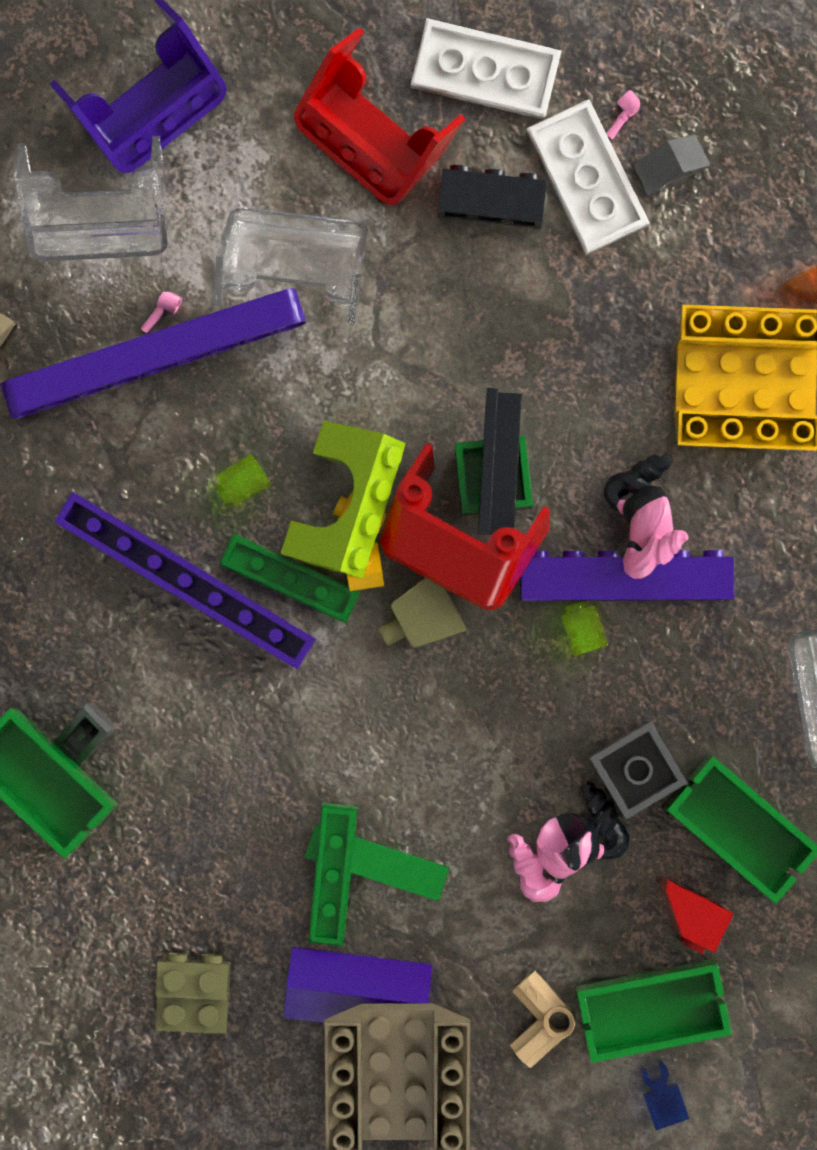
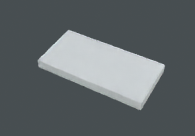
M427 18L410 88L545 120L561 50Z
M589 99L526 129L527 135L586 255L649 225L646 214Z

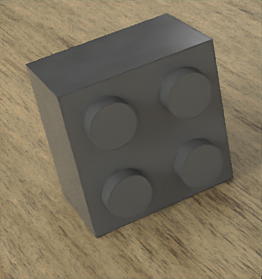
M645 721L586 756L624 819L632 817L687 784L686 779L651 721Z

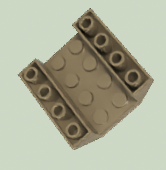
M433 1003L360 1004L325 1019L326 1150H362V1140H433V1150H470V1019Z

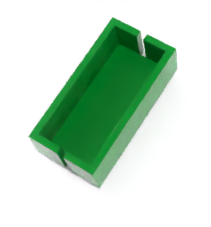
M10 708L0 718V799L65 859L71 856L92 834L87 827L91 830L97 828L119 804L18 708Z
M707 755L687 778L692 782V785L690 787L687 785L680 787L664 805L663 809L768 900L777 904L797 880L792 875L786 873V871L791 867L794 871L802 874L817 857V845L714 756Z
M713 959L574 986L579 1014L583 1022L582 1029L587 1054L591 1063L732 1035L727 1006L720 998L724 996L719 967Z

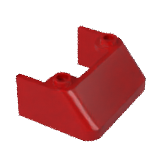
M359 27L328 51L294 111V122L307 138L385 204L394 205L400 202L441 157L466 118L460 114L440 132L432 127L423 126L414 132L412 137L361 94L366 84V74L362 66L351 57L364 34V31Z
M426 443L397 488L381 532V548L389 558L484 610H495L504 604L550 530V509L543 506L526 535L514 528L504 527L495 531L487 544H484L426 512L432 501V489L427 480L435 469L433 446Z

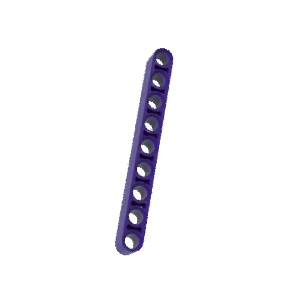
M295 288L285 289L2 382L0 386L10 417L20 418L300 327L307 321L297 290Z

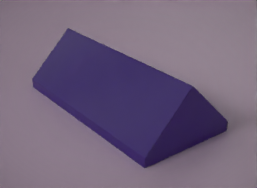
M292 947L286 985L284 1018L324 1023L325 1019L360 1004L429 1003L432 964Z

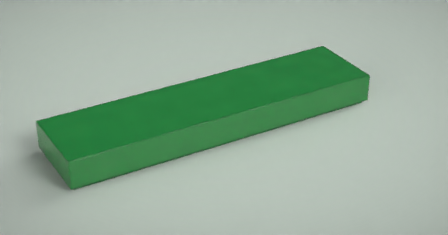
M234 533L219 563V566L344 623H347L361 593L358 590L350 591L349 586Z
M322 803L308 943L342 947L344 945L358 806Z
M315 824L305 858L316 861L319 824ZM355 836L351 873L439 901L450 868L449 866Z

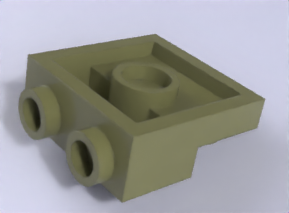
M175 952L166 953V958H160L157 961L156 1031L227 1034L231 961H222L223 955L202 954L201 960L187 959L186 953Z

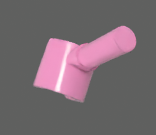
M631 90L624 94L617 102L623 112L617 117L606 133L607 137L612 140L625 121L640 109V100Z
M172 292L162 293L159 296L157 307L142 325L141 329L148 333L165 310L175 314L181 305L182 297Z

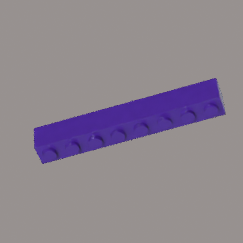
M74 492L71 493L54 521L298 670L317 641L314 637Z

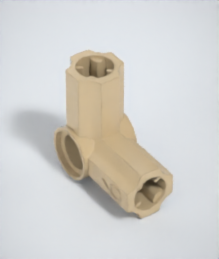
M536 970L512 990L537 1019L510 1044L515 1054L529 1068H532L562 1039L570 1036L576 1022L575 1012L572 1007L563 1002ZM555 1012H562L568 1016L570 1024L564 1029H556L550 1023V1016Z

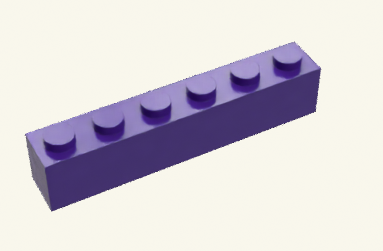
M679 550L666 565L658 564L651 574L642 579H633L624 572V557H619V551H598V557H584V551H563V557L550 558L549 551H536L520 577V601H710L734 599V557H724V550L703 551V557H689L688 550Z

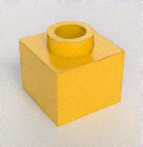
M378 542L374 543L363 579L347 575L350 591L384 586Z

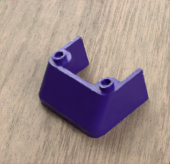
M154 0L171 25L160 34L155 44L156 54L162 61V64L110 105H108L103 97L96 93L85 94L77 101H74L55 79L49 83L110 163L122 173H130L138 169L219 105L226 95V84L185 21L164 0Z

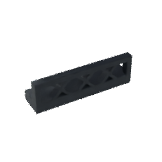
M487 388L477 535L492 536L500 528H514L522 394L498 392V388Z

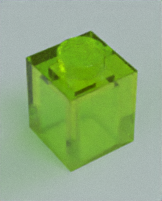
M252 453L216 475L221 484L215 488L226 505L233 502L237 508L272 487V484Z
M585 601L565 607L567 614L560 616L559 619L572 657L608 645L595 605L586 607Z

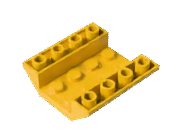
M682 305L676 345L674 420L677 446L817 451V415H815L817 310Z

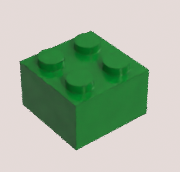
M525 436L519 437L515 511L528 510L533 507ZM483 440L454 444L461 517L479 515Z

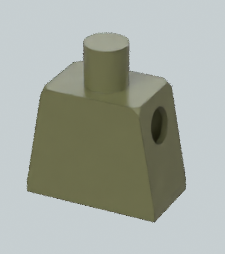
M427 578L422 579L390 604L396 618L378 627L387 646L407 637L413 649L463 633L467 630L446 589Z

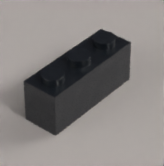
M451 165L450 169L443 168L437 217L541 229L547 180H540V175L534 173H520L519 177L505 176V171L499 169H485L484 173L471 172V168L468 166Z

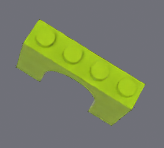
M323 420L313 454L349 467L354 480L352 500L344 515L330 526L314 527L291 521L281 554L304 563L363 579L406 443L384 433Z

